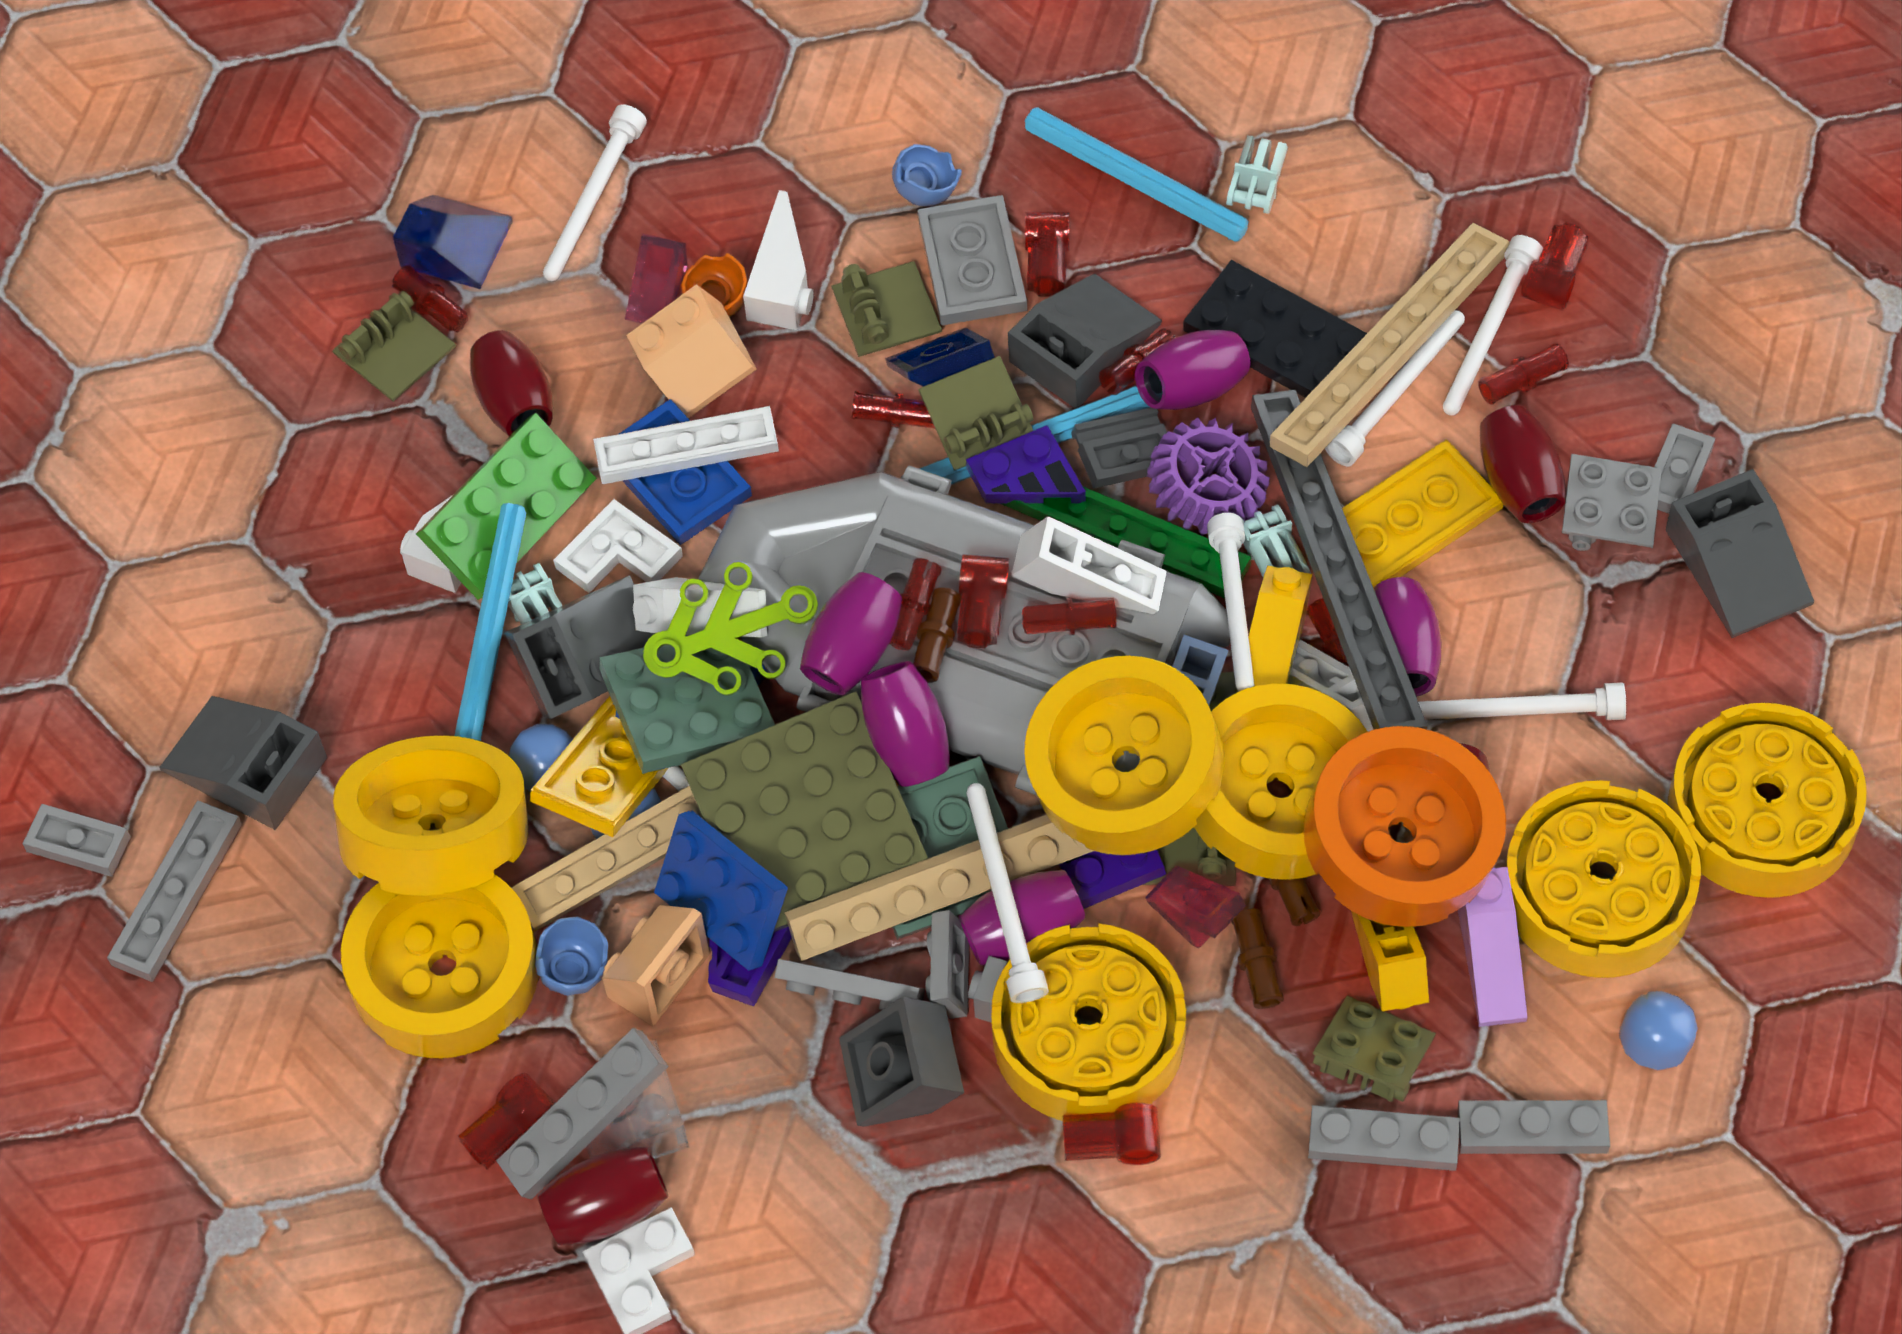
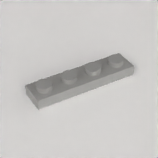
M197 800L109 953L107 959L111 966L148 981H154L242 825L239 816Z
M632 1028L496 1160L521 1197L532 1200L669 1067L643 1031Z

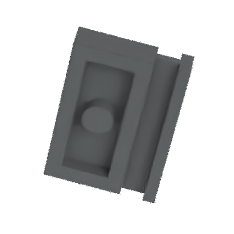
M1147 408L1074 425L1071 436L1078 443V453L1093 489L1147 477V469L1152 459L1150 456L1155 446L1159 445L1162 436L1167 433L1164 424H1160L1157 417L1158 409Z

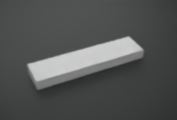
M770 406L593 439L602 484L779 451Z

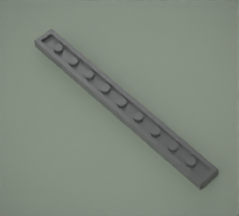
M1296 390L1252 395V413L1373 730L1392 726H1410L1427 729V723L1321 454L1308 467H1305L1270 447V435L1300 404Z

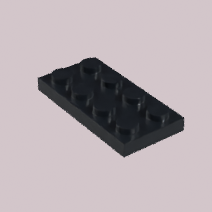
M1233 260L1228 263L1183 321V331L1187 333L1203 330H1226L1237 333L1248 349L1250 368L1290 390H1296L1299 395L1305 398L1367 334Z

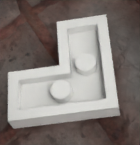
M613 499L554 559V565L556 570L590 593L618 563L625 566L645 582L660 580L683 557L682 548Z
M672 1207L582 1251L623 1334H643L672 1319L670 1311L652 1276L695 1255L693 1247Z

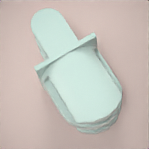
M1247 135L1239 163H1235L1234 174L1229 187L1226 205L1232 206L1234 202L1245 204V209L1251 210L1252 206L1264 208L1263 213L1269 214L1273 201L1276 199L1277 182L1288 146L1286 143L1278 142L1269 170L1267 166L1271 150V140L1263 138L1260 140L1254 163L1250 164L1254 148V136Z
M1278 504L1271 507V512L1262 514L1260 511L1254 513V518L1246 521L1243 520L1245 541L1243 544L1248 555L1251 556V560L1255 561L1262 577H1264L1267 565L1279 568L1290 567L1299 572L1311 574L1310 568L1291 534L1292 522L1291 520L1287 521Z
M540 563L534 564V570L524 575L521 571L516 573V579L512 582L508 606L514 615L515 621H519L521 625L531 621L532 617L537 618L548 613L549 607L551 610H555L563 606L554 592L551 578H548Z

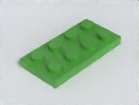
M535 413L517 428L428 520L416 535L479 600L483 597L501 506L504 503H512L523 506L526 511L517 558L518 562L597 478Z

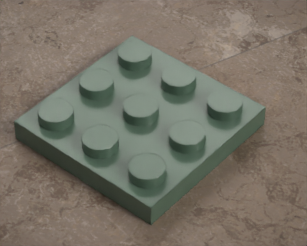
M670 645L662 646L658 651L659 660L662 662L672 661L676 654L674 647ZM644 648L600 657V673L642 774L681 765L775 725L749 665L715 649L709 648L693 654V656L718 669L725 666L736 669L741 676L742 684L738 692L733 695H722L715 689L714 685L685 672L670 678L655 675L645 664L643 657ZM729 672L723 673L718 679V684L724 690L732 689L736 684V677Z
M980 756L949 767L945 773L929 781L907 787L897 786L928 859L979 840L967 797V789L973 783L983 785L986 790L996 832L1008 829ZM989 891L893 926L892 929L896 939L898 940L932 927V913L950 910L956 917H959L976 900Z

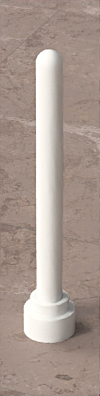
M618 105L609 120L611 137L543 269V275L548 281L557 280L563 271L626 144L632 143L633 140L640 137L647 119L636 108L628 105Z
M1524 235L1512 237L1505 251L1507 270L1443 403V410L1447 415L1453 416L1460 411L1523 275H1527L1530 271L1535 270L1544 253L1542 245L1531 237Z
M1455 310L1411 356L1351 426L1346 425L1329 443L1325 450L1334 461L1349 467L1364 452L1363 445L1366 442L1365 436L1464 324L1465 317L1461 311Z
M1221 513L1213 516L1208 521L1207 531L1210 545L1220 553L1235 685L1238 691L1254 687L1238 550L1245 541L1244 523L1240 516L1234 513Z
M1623 682L1604 683L1603 688H1595L1594 693L1418 702L1425 720L1596 712V716H1605L1606 720L1626 719V694Z
M973 783L967 789V797L1012 968L1009 970L1010 977L1006 981L1010 999L1013 1003L1035 1001L1044 997L1049 992L1044 972L1038 970L1037 964L1031 963L986 790L983 785Z

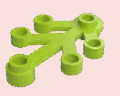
M734 562L725 569V585L705 629L686 636L696 609L703 606L709 597L708 588L703 581L689 579L680 588L681 601L668 630L657 632L647 640L643 650L645 664L652 673L664 678L675 677L681 672H685L714 685L720 694L726 696L733 695L740 689L742 679L739 672L729 666L718 669L693 656V654L712 648L757 668L765 678H778L784 673L786 667L785 659L781 653L776 650L763 651L736 638L786 619L794 624H805L811 621L818 610L816 595L805 586H793L783 593L781 601L730 620L742 591L749 588L753 580L752 572L746 564ZM740 568L746 571L747 580L744 584L734 585L730 582L729 576L734 569ZM691 585H698L703 589V596L697 602H691L686 598V590ZM798 595L805 597L808 601L806 610L800 613L794 612L790 608L791 599ZM664 645H670L675 649V657L670 662H662L658 658V651ZM768 656H776L780 660V668L775 673H767L762 667L763 660ZM726 672L732 673L736 677L735 686L729 690L722 689L718 684L719 677Z

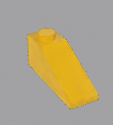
M1267 565L1249 633L1254 686L1288 683L1306 620L1312 574L1299 572L1290 567L1279 568Z
M1351 911L1370 983L1381 1011L1406 1009L1410 1006L1429 1003L1426 955L1414 927H1399L1378 923Z

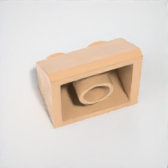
M697 284L626 335L644 370L668 400L671 399L687 418H690L756 370L722 303Z
M659 905L650 917L645 916L638 922L633 930L631 942L622 953H615L604 968L602 979L607 998L653 1027L710 954L702 913L694 908Z

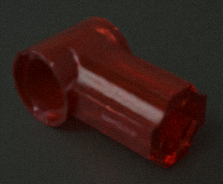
M1026 212L1027 290L1036 293L1039 297H1051L1065 289L1066 251H1069L1070 240L1069 212Z
M1568 222L1553 226L1538 261L1533 260L1529 267L1522 287L1521 297L1564 311L1575 284V273L1581 263L1589 240V236L1584 234L1579 226Z
M962 554L959 579L961 604L957 641L967 644L968 647L985 649L987 646L997 644L1001 620L1002 599H1006L1009 558Z
M521 1073L503 1086L496 1097V1104L458 1135V1138L470 1156L480 1166L488 1170L556 1102L527 1073Z
M1126 1104L1118 1107L1114 1113L1063 1115L1065 1161L1117 1158L1123 1164L1145 1165L1156 1162L1161 1157L1158 1109L1152 1104Z

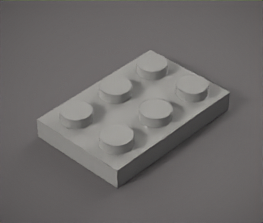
M1003 195L917 209L941 326L1027 311L1026 294Z

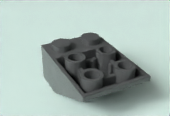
M1094 273L1036 304L1008 332L1009 362L1076 409L1162 324V320Z
M1754 469L1672 502L1666 532L1731 638L1814 604V599L1777 506Z
M630 575L505 632L506 638L543 717L552 719L607 692L608 689L599 670L600 657L644 648L647 640L655 634L635 630V617L633 614L634 583Z
M211 696L159 768L164 773L276 830L327 759V755L318 731L278 711Z

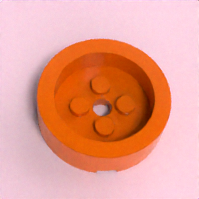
M1392 726L1371 730L1343 745L1325 765L1309 800L1304 818V843L1308 859L1315 874H1320L1326 884L1336 893L1334 898L1352 912L1366 919L1399 927L1424 926L1447 919L1449 914L1462 908L1468 902L1470 903L1482 889L1501 854L1506 834V813L1503 799L1494 778L1485 765L1472 752L1455 740L1431 730L1410 726ZM1403 822V826L1410 830L1414 839L1408 843L1397 842L1390 836L1388 828Z

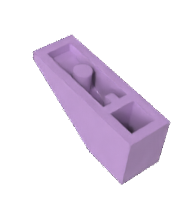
M1493 868L1477 896L1470 903L1468 902L1458 909L1479 1027L1527 1022L1516 911L1508 868Z

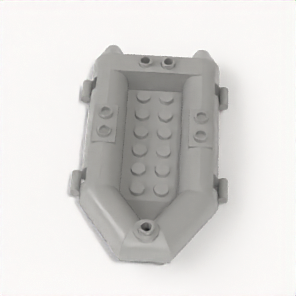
M910 465L907 466L902 478L884 472H877L733 506L699 576V580L725 584V569L734 562H742L750 568L753 575L749 588L765 590L766 606L781 601L783 593L793 586H805L814 592L818 601V610L811 621L805 624H794L786 619L768 626V636L740 637L743 642L763 651L776 650L782 654L786 663L785 671L775 680L784 691L800 696L797 709L807 712L857 691L861 700V682L845 695H837L813 683L800 670L805 641L813 622L830 597L858 572L874 575L891 585L902 597L900 614L891 641L878 663L869 673L898 662L910 661L913 664L919 643L916 633L920 623L926 620L934 589L941 587L952 589L962 597L952 628L955 638L952 646L945 651L938 680L928 683L938 701L946 724L949 750L972 759L980 756L983 763L1018 775L1015 788L1034 795L1036 793L1025 765L1024 748L1026 732L1037 705L1048 690L1061 678L1082 665L1114 656H1141L1173 666L1184 635L1219 647H1228L1230 645L1226 608L1202 583L1170 572L1166 573L1159 611L1155 614L1051 594L1011 576L1020 535L1035 525L947 495L952 482L950 479ZM1121 540L1118 545V549L1162 568L1165 554L1125 540ZM740 568L734 569L729 576L730 582L734 585L744 584L747 580L746 571ZM801 595L793 597L790 601V608L797 613L805 611L808 606L807 599ZM768 656L763 660L762 664L769 673H775L779 670L780 660L776 656ZM1124 751V755L1116 761L1115 768L1121 772L1134 770L1138 766L1139 756Z

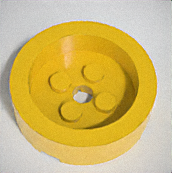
M1114 656L1092 661L1078 667L1061 678L1043 696L1030 719L1026 732L1024 755L1027 773L1048 818L1059 831L1066 833L1071 838L1084 844L1086 848L1096 852L1112 855L1141 854L1157 850L1178 840L1197 824L1196 819L1206 809L1211 799L1215 800L1222 781L1224 770L1223 746L1206 699L1187 676L1174 667L1155 659L1141 656ZM1124 751L1140 757L1138 766L1129 772H1121L1115 768L1116 761L1124 755Z
M1271 683L1239 691L1226 698L1211 711L1223 746L1224 770L1215 800L1211 799L1206 809L1196 819L1197 824L1194 828L1210 849L1215 847L1224 856L1236 862L1234 867L1244 872L1280 880L1299 879L1316 875L1308 859L1304 843V818L1309 800L1330 758L1347 742L1368 731L1361 721L1343 704L1320 691L1308 687L1285 683ZM1277 778L1278 781L1284 782L1292 789V793L1284 798L1275 797L1268 791L1266 784Z
M1751 703L1721 711L1719 717L1711 720L1701 728L1698 726L1692 732L1679 753L1669 789L1667 805L1679 815L1691 832L1700 856L1702 875L1717 885L1740 894L1753 897L1775 898L1791 896L1810 890L1826 881L1842 866L1853 847L1865 812L1867 789L1863 769L1853 749L1848 750L1842 741L1832 733L1833 727L1815 715L1795 707L1775 703ZM1762 783L1774 784L1781 791V796L1777 799H1772L1768 803L1766 798L1759 795L1756 787Z
M437 735L423 736L397 741L380 747L353 763L340 777L333 794L337 837L342 861L347 869L358 879L365 875L380 882L381 890L411 896H432L459 892L478 886L493 879L494 870L507 860L514 863L524 850L528 839L525 786L520 768L512 758L500 749L470 738ZM430 823H435V827L438 830L427 831L431 828Z
M1602 780L1566 785L1548 793L1535 802L1524 813L1514 830L1505 867L1508 868L1513 894L1518 935L1534 953L1553 966L1577 975L1597 978L1630 975L1651 967L1668 955L1679 943L1689 925L1701 878L1700 856L1696 843L1686 824L1673 809L1659 798L1638 788V792L1626 788L1611 786L1610 781ZM1596 862H1606L1614 867L1616 874L1611 881L1610 879L1598 878L1595 875L1591 876L1590 866Z
M495 874L493 879L478 886L459 892L432 896H411L387 892L380 889V882H378L362 897L354 908L342 938V971L361 1019L376 1034L383 1038L386 1044L399 1051L418 1057H457L478 1051L499 1039L498 1035L509 1027L517 1017L521 1019L535 994L539 979L535 967L537 943L526 908L516 892ZM443 955H447L448 958L456 961L454 970L447 975L439 976L430 971L432 965L437 960L442 959Z
M1098 923V927L1071 929L1070 925L1061 926L1049 930L1026 943L1031 963H1036L1038 970L1044 972L1049 992L1044 997L1035 1001L1013 1003L1006 984L1007 979L1010 977L1009 970L1012 968L1010 960L997 980L993 992L991 1014L993 1048L999 1069L1008 1085L1025 1103L1035 1110L1054 1119L1075 1124L1095 1125L1118 1121L1132 1116L1152 1104L1162 1095L1174 1079L1180 1067L1185 1048L1186 1006L1184 991L1171 963L1154 945L1144 938L1123 928ZM1092 1006L1099 1009L1102 1013L1100 1023L1092 1025L1081 1023L1079 1025L1075 1014L1082 1007Z

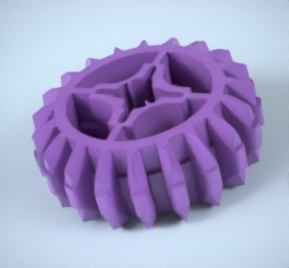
M1197 417L1194 421H1191L1189 427L1181 422L1175 426L1173 432L1168 431L1162 436L1159 445L1155 446L1150 456L1152 459L1147 469V477L1152 479L1149 484V493L1159 495L1156 500V508L1168 507L1170 509L1167 515L1168 521L1178 517L1184 521V529H1190L1192 525L1198 526L1200 535L1203 536L1208 533V521L1217 514L1234 513L1244 521L1254 518V513L1258 511V508L1262 507L1266 500L1265 491L1269 486L1270 478L1264 475L1267 471L1268 462L1257 459L1260 455V446L1249 447L1246 444L1249 440L1248 433L1238 437L1233 434V423L1226 426L1225 429H1221L1218 427L1216 418L1209 421L1205 427Z

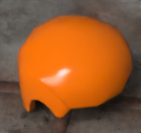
M728 253L721 257L704 255L685 272L681 283L682 294L697 284L722 303L729 317L743 307V295L747 286L746 272L744 266Z

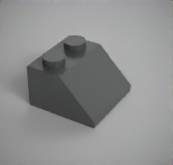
M901 997L839 1038L857 1126L866 1127L930 1114L964 1093L945 1005Z

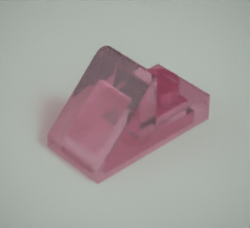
M642 233L625 320L644 323L677 299L679 286H681L684 274L688 270L686 243Z
M1177 865L1145 897L1148 904L1196 948H1200L1210 937L1216 938L1246 907L1239 892Z

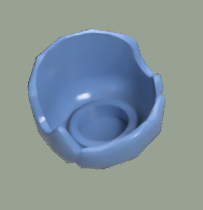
M914 144L902 150L892 168V179L897 191L903 198L917 206L933 207L946 201L956 188L961 176V169L955 170L949 152H938L928 145Z
M535 724L521 731L511 745L509 757L520 768L524 779V786L530 792L533 786L573 740L565 730L553 724Z
M580 917L556 920L544 929L536 949L535 967L537 975L541 977V982L549 990L567 996L587 993L602 980L604 968L608 962L609 945L607 938L595 923Z
M1663 991L1648 992L1646 995H1640L1626 1011L1620 1027L1619 1038L1625 1053L1640 1066L1655 1070L1678 1066L1685 1059L1696 1038L1698 1027L1694 1010L1680 997Z

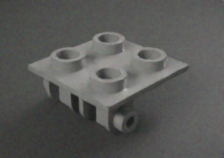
M1571 454L1562 533L1569 534V540L1572 542L1573 548L1580 551L1588 550L1596 539L1653 548L1662 468Z

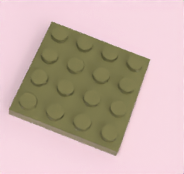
M857 691L681 764L703 819L788 887L773 933L788 927L784 912L928 859L891 770L876 752L865 726L862 703Z

